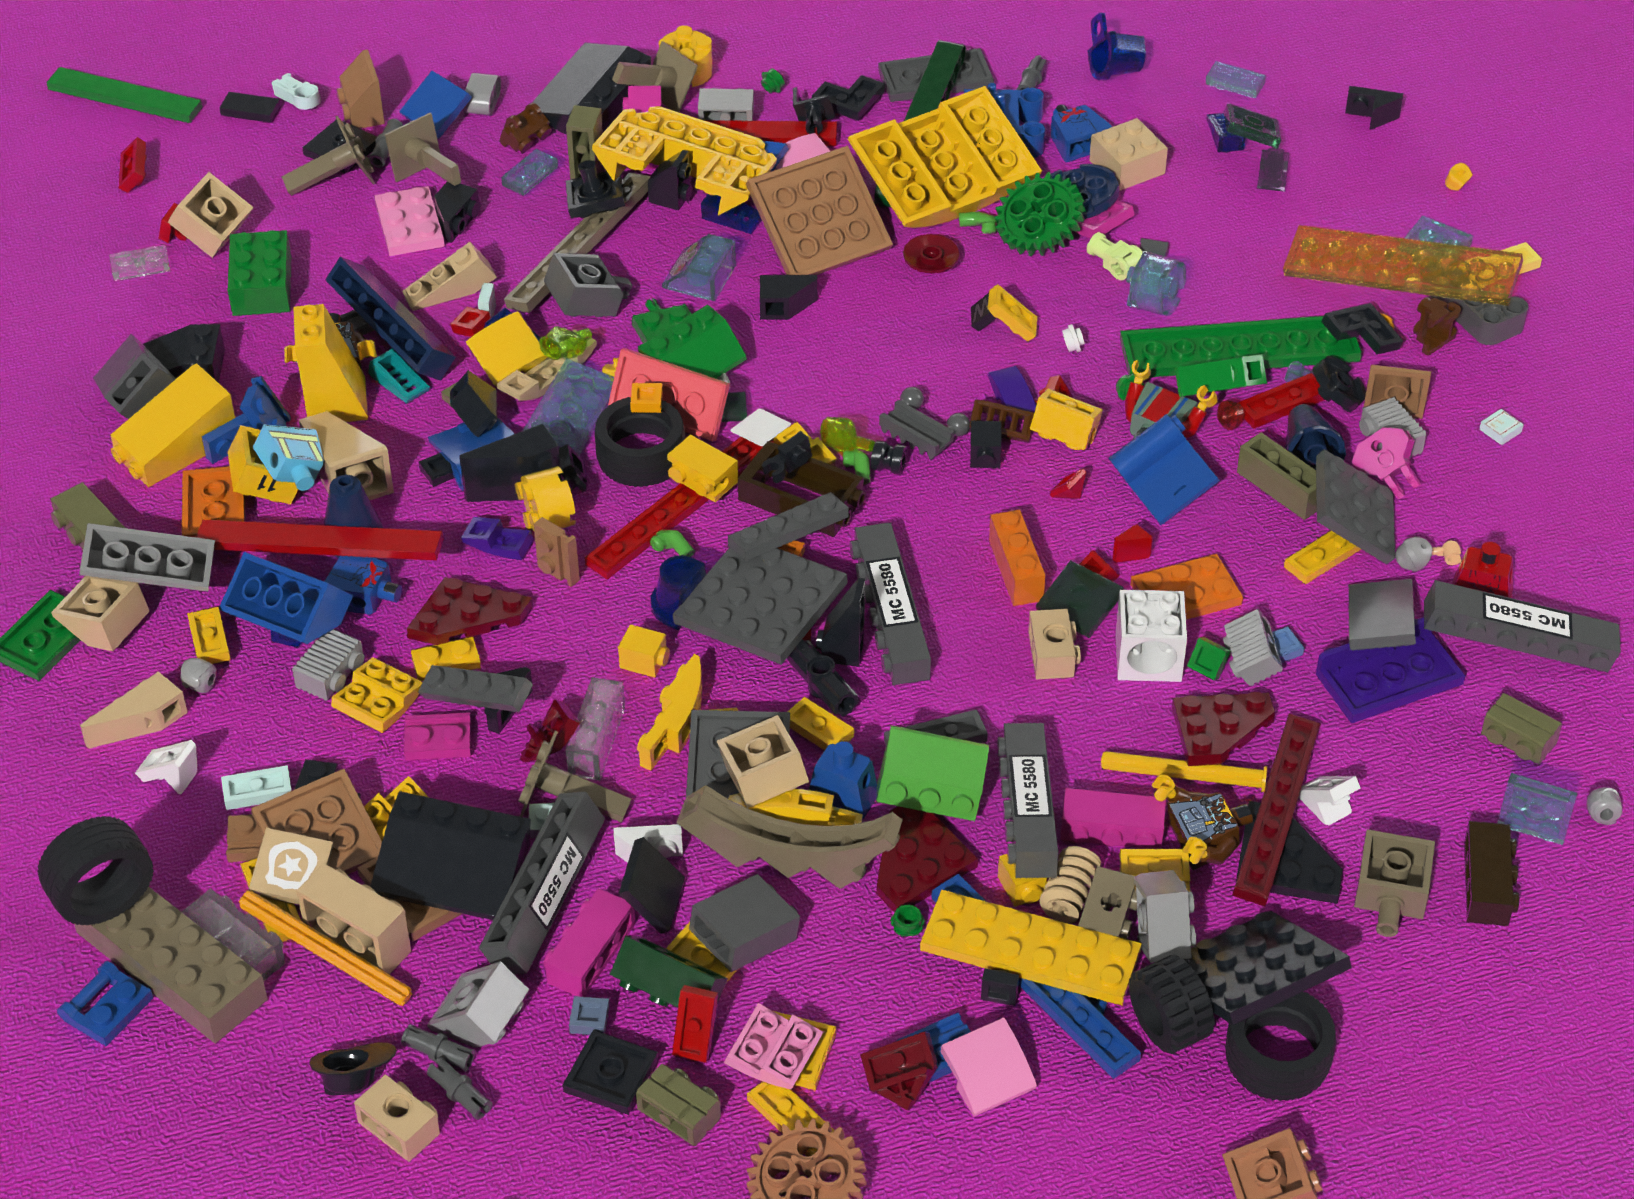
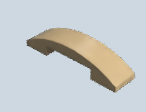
M574 329L555 342V353L525 374L516 370L497 384V389L519 401L532 400L546 395L559 387L581 367L596 347L597 341Z

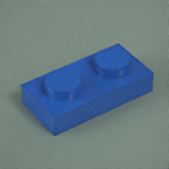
M244 413L202 436L206 459L212 464L228 456V450L240 425L254 428Z

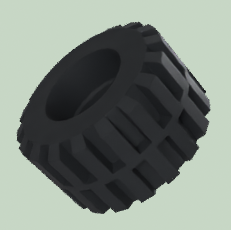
M1169 955L1131 974L1129 992L1136 1017L1147 1036L1163 1052L1168 1054L1176 1053L1213 1033L1215 1020L1209 995L1199 976L1185 960L1177 955Z

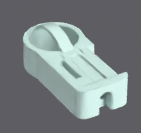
M291 73L283 75L281 80L276 79L272 82L274 95L289 102L298 109H312L321 102L316 85L306 81L302 83L292 78Z

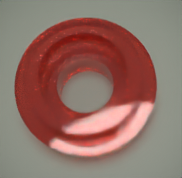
M1226 400L1219 404L1217 418L1225 429L1233 430L1243 423L1245 414L1243 407L1238 402Z

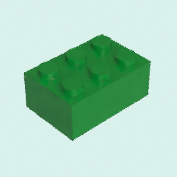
M287 230L230 234L228 295L232 316L290 312L291 251Z

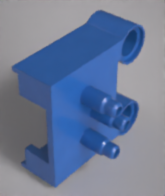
M989 83L988 91L1033 158L1041 156L1044 151L1045 127L1039 123L1043 117V92L1032 87L1023 90H997L995 83ZM964 89V93L970 92L975 89ZM1019 119L1024 122L1022 126H1019Z

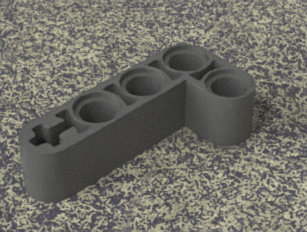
M1433 257L1427 260L1422 280V289L1432 299L1435 297L1446 303L1453 302L1458 304L1461 312L1460 316L1455 320L1478 342L1484 345H1495L1522 333L1528 312V303L1524 299L1508 297L1494 303L1445 258Z

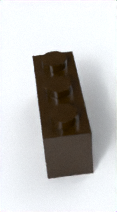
M1469 821L1464 839L1466 917L1468 923L1508 926L1512 912H1518L1519 893L1513 892V885L1516 886L1518 867L1517 865H1512V859H1515L1516 839L1511 838L1510 824Z

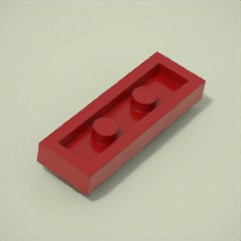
M1310 373L1238 402L1237 412L1255 429L1289 415L1290 411L1298 405H1314L1324 401V399L1318 393L1320 385L1316 377Z

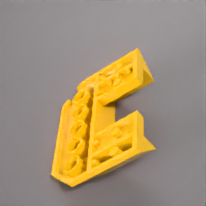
M660 106L649 107L648 112L636 113L635 109H624L592 145L593 152L614 182L627 167L632 170L643 171L649 163L659 166V164L682 150L689 151V163L692 166L690 176L696 178L695 188L703 190L709 195L721 196L718 215L747 201L751 197L746 186L747 180L770 172L777 161L773 153L766 152L765 143L760 138Z

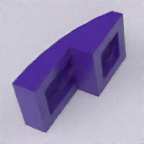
M1016 366L988 372V378L996 400H1000L1002 405L1035 412L1036 404L1033 396ZM1007 417V420L1011 421L1012 417Z
M473 517L461 536L462 542L492 555L516 560L523 559L534 540L531 530L504 528L500 519Z

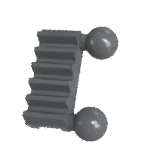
M908 387L902 391L900 400L895 402L893 411L888 415L885 413L879 415V425L883 433L890 431L893 439L899 436L902 444L908 441L911 449L917 446L921 455L927 452L929 459L932 460L954 441V436L960 437L968 433L970 420L963 413H954L948 418L947 427L916 410L923 404V393L916 387Z

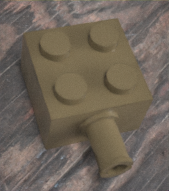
M1366 830L1354 907L1379 912L1376 931L1381 936L1393 937L1398 934L1400 916L1423 919L1429 895L1435 841Z

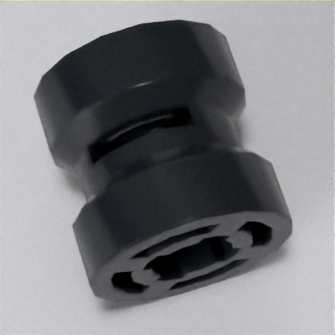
M876 440L871 455V469L878 471L888 469L893 474L901 475L906 463L907 446L900 444L889 446L887 442Z

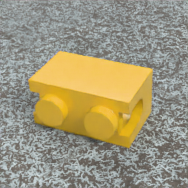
M1047 389L1038 398L1030 430L1038 432V435L1042 438L1056 439L1064 442L1071 449L1085 450L1088 443L1092 444L1094 442L1103 409Z
M691 434L667 454V460L672 462V467L668 470V476L675 482L687 486L698 495L704 496L713 502L718 501L738 483V460Z

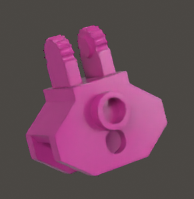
M1383 427L1357 445L1352 460L1354 468L1358 471H1363L1366 475L1378 476L1380 480L1387 483L1398 499L1405 496L1402 487L1394 478L1400 472H1403L1407 482L1413 488L1421 485L1410 468L1412 463L1409 457L1415 440L1409 431ZM1382 443V449L1378 451V445Z

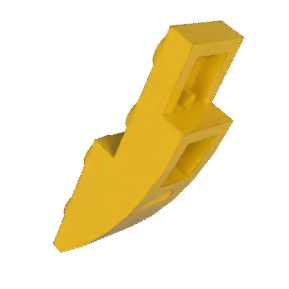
M693 654L686 664L680 666L673 682L663 688L659 699L662 704V711L657 715L650 731L644 733L639 739L637 751H639L640 766L652 771L668 749L680 754L690 738L691 710H700L702 701L700 656Z
M804 789L787 791L748 808L776 819L818 826L854 825L862 823L863 814L832 806L834 795ZM739 793L729 795V800L746 807Z

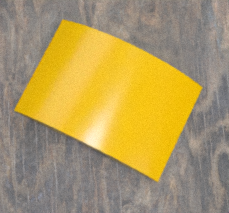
M986 86L940 102L938 109L900 123H897L894 119L848 137L849 143L904 227L933 226L959 218V213L978 211L1000 200V197H1006L1008 195L1007 188L1015 190V181L1024 184L1025 176L1033 180L1036 173L1040 175L1042 172Z

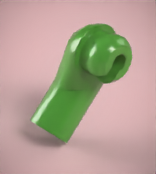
M979 211L959 213L960 227L982 225V232L984 234H992L997 230V220L992 215Z
M859 449L844 451L843 465L846 467L854 466L855 474L864 477L863 485L869 484L871 479L868 456Z
M660 530L650 540V544L655 551H662L664 548L674 549L684 561L695 553L694 548L677 530Z

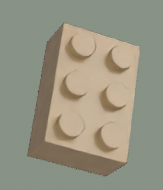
M323 863L296 890L304 923L389 975L411 952L404 908L398 902L387 900L378 895L369 885H361L352 880L343 870H335Z

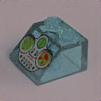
M708 234L684 248L663 281L662 288L715 301L736 267L735 240Z

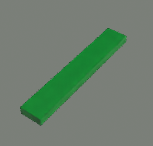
M59 67L47 81L48 90L186 123H191L203 108L202 102L199 99Z

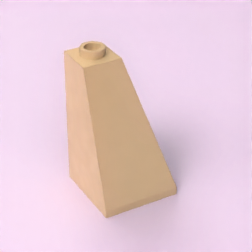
M328 411L299 419L300 428L316 429L324 458L323 466L318 474L328 494L332 480L341 475L357 477L369 500L394 493L388 449L384 444Z

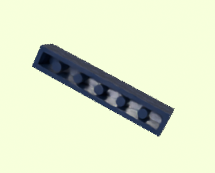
M339 257L325 281L417 373L441 381L456 356L364 265Z

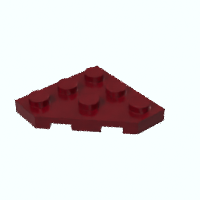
M444 577L407 627V638L440 645L448 643L451 636L464 634L469 638L491 632V627L505 623L508 628L521 625L532 609V597L523 596L516 592L490 588L486 585L461 581L457 578Z
M1269 692L1231 695L1218 694L1212 696L1188 695L1172 698V710L1188 766L1221 765L1229 758V752L1234 748L1241 749L1255 737L1258 729L1262 726L1267 728L1274 722L1275 710Z
M900 806L889 811V813L893 812L902 819L898 833L900 838L892 850L882 853L876 894L894 913L900 906H914L932 895L933 889L955 875L959 874L962 877L977 868L978 858L933 813Z

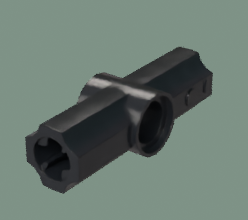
M802 639L787 657V660L808 683L809 693L816 698H821L834 714H840L843 717L852 713L853 708L859 703L858 695L835 670L834 660L829 656L822 655L809 640Z

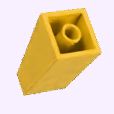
M324 304L293 307L295 349L307 417L328 411L345 422L368 420L365 375Z
M197 363L192 365L110 434L113 444L111 453L114 459L119 464L123 463L134 479H140L148 488L206 456L202 436L235 418L231 394Z

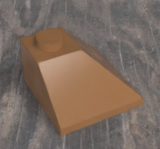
M1371 365L1363 408L1395 397L1396 401L1402 404V408H1405L1406 412L1409 413V416L1412 415V418L1423 419L1431 371Z

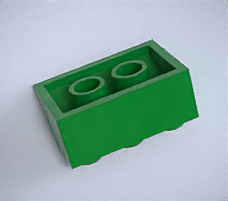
M709 305L704 306L638 346V351L641 354L715 379L747 360L746 354L726 319Z

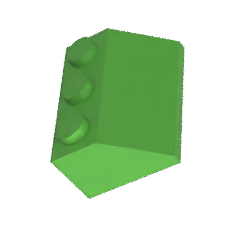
M891 725L877 782L876 802L975 821L983 791L989 745Z

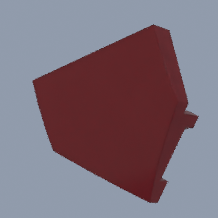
M554 699L540 728L532 724L527 726L531 739L526 743V748L521 752V761L526 763L537 760L536 757L543 741L550 742L555 731H558L550 755L560 751L567 744L580 722L566 703Z
M926 1031L860 1054L869 1090L908 1111L915 1104L938 1067L930 1033Z

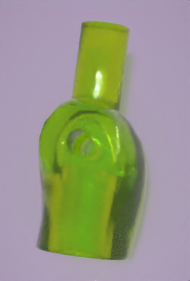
M555 326L547 335L540 338V349L545 356L553 360L575 358L585 351L587 346L586 340L592 338V332L588 328L573 332Z
M828 416L821 424L822 442L836 450L842 457L843 452L846 450L853 451V449L859 448L869 452L873 451L875 441L858 436L855 424L851 419Z

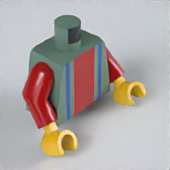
M1138 360L1134 361L1132 371L1135 379L1134 382H1130L1125 399L1126 419L1131 423L1130 433L1134 436L1133 439L1165 414L1170 418L1174 415L1177 416L1186 428L1182 432L1185 438L1196 434L1207 414L1205 412L1206 408L1212 407L1217 403L1218 399L1215 391H1212L1209 398L1203 399L1208 389L1205 385L1201 386L1197 391V397L1200 401L1198 404L1194 400L1184 396L1179 397V394L1147 382L1144 386L1142 385L1143 380L1148 379L1151 375L1149 363H1147L1146 370L1139 373L1137 372L1139 362Z

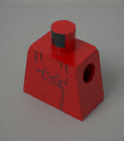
M1485 542L1481 549L1469 547L1454 575L1452 584L1511 598L1513 592V557L1509 554L1500 553L1501 548L1495 542Z

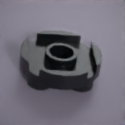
M1327 356L1312 368L1320 385L1318 393L1324 400L1328 402L1333 400L1350 413L1365 400V387L1359 377L1355 380L1348 373L1351 368L1345 362L1334 356Z

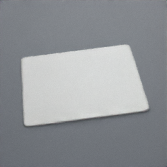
M759 408L730 429V431L759 446H763L767 441H770L789 427L791 423Z

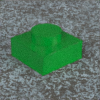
M1204 636L1200 637L1197 640L1187 667L1212 680H1217L1220 678L1231 650Z

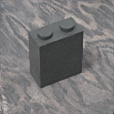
M756 874L692 905L689 930L730 972H733L795 941L800 915L793 906L789 905L776 892L772 885L767 884Z

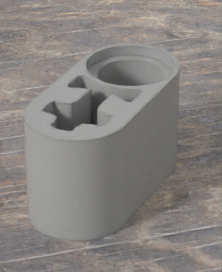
M471 74L465 91L472 98L463 108L464 113L490 116L493 114L501 90L500 75Z

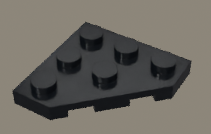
M1249 801L1248 804L1253 822L1245 825L1237 878L1261 804L1259 802ZM1292 817L1270 893L1337 904L1342 868Z

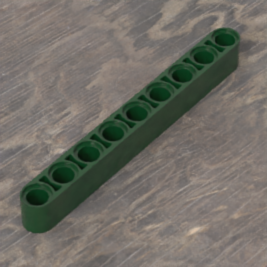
M938 40L904 121L938 109L940 102L949 99L964 63L965 44ZM876 186L874 204L892 208L879 187Z

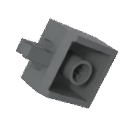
M553 253L544 278L546 286L564 315L572 317L578 315L616 317L622 299L628 298L632 288L628 278L611 275L600 257L595 254Z

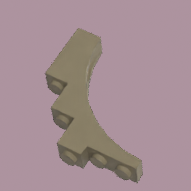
M705 785L685 798L676 823L736 867H740L750 860L755 861L760 857L787 878L801 871L805 872L811 867L841 889L852 882H858L864 876L867 869L866 863H869L875 856L884 851H890L896 846L900 838L898 833L902 819L891 812L875 820L854 825L818 826L799 824L752 811L727 799Z

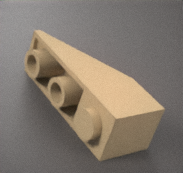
M468 242L402 292L410 308L415 311L475 294L482 288L484 283H490L497 276L483 254L471 242Z
M160 672L155 673L80 724L86 747L93 748L162 731L187 713L183 691Z

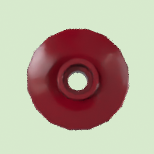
M926 234L911 239L904 247L903 257L912 269L933 274L951 269L958 262L959 250L957 245L949 238L942 235Z

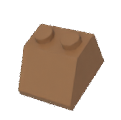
M368 49L362 50L340 75L341 88L336 89L339 104H342L344 119L350 120L351 125L359 129L385 124L379 80Z

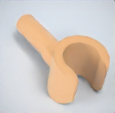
M1451 540L1444 543L1442 547H1432V555L1444 556L1445 562L1448 565L1461 563V550L1457 542Z

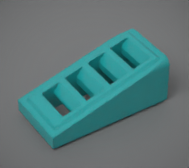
M393 348L369 362L368 374L406 404L430 389V386ZM397 374L400 375V376L397 377L396 379L393 378V377L396 376ZM405 380L408 381L407 383H405V384L402 385V386L399 384V383H401V382H403V381H405ZM412 386H415V387H416L415 389H413V390L410 391V392H407V391H406L408 388H410V387H412Z

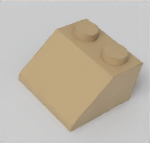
M85 576L51 613L58 622L87 646L114 651L149 613V609L137 582Z

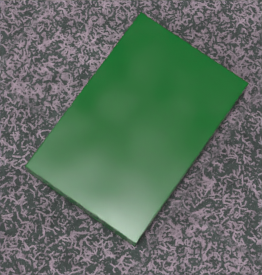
M49 590L0 638L1 663L40 681L81 641L52 616L51 612L65 596Z

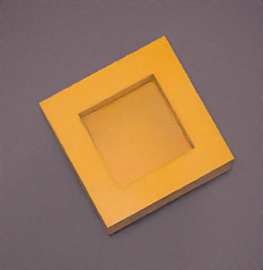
M632 383L631 412L661 413L662 383Z

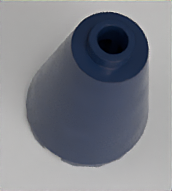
M1302 404L1290 411L1285 446L1287 451L1315 470L1316 456L1324 449L1334 456L1345 459L1346 449L1342 436L1314 407Z
M341 475L332 480L329 487L324 525L383 528L372 503L357 477Z

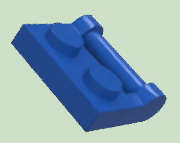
M105 961L97 969L98 974L70 1002H64L57 1009V1013L62 1020L104 1046H107L153 999L151 989L120 972L109 961ZM107 983L113 985L85 1015L80 1013L84 1006Z

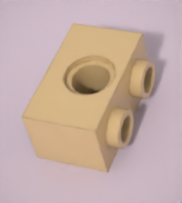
M1068 609L1030 611L1028 634L1036 680L1074 677L1075 664H1080L1081 655L1079 645H1074L1073 640H1076L1075 621L1070 622Z
M386 1074L354 1102L358 1123L408 1162L440 1134L436 1109L429 1102H421L414 1097L411 1090L403 1082L398 1081L396 1083Z

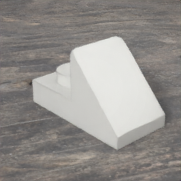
M189 740L153 749L135 774L143 782L165 779L178 794H182L197 773L196 744Z
M1320 776L1301 786L1298 798L1323 824L1331 825L1351 814L1352 809L1348 802L1351 798L1349 794L1360 789V785L1356 776Z
M679 824L614 828L615 854L627 863L634 840L642 837L665 858L683 856L682 829Z

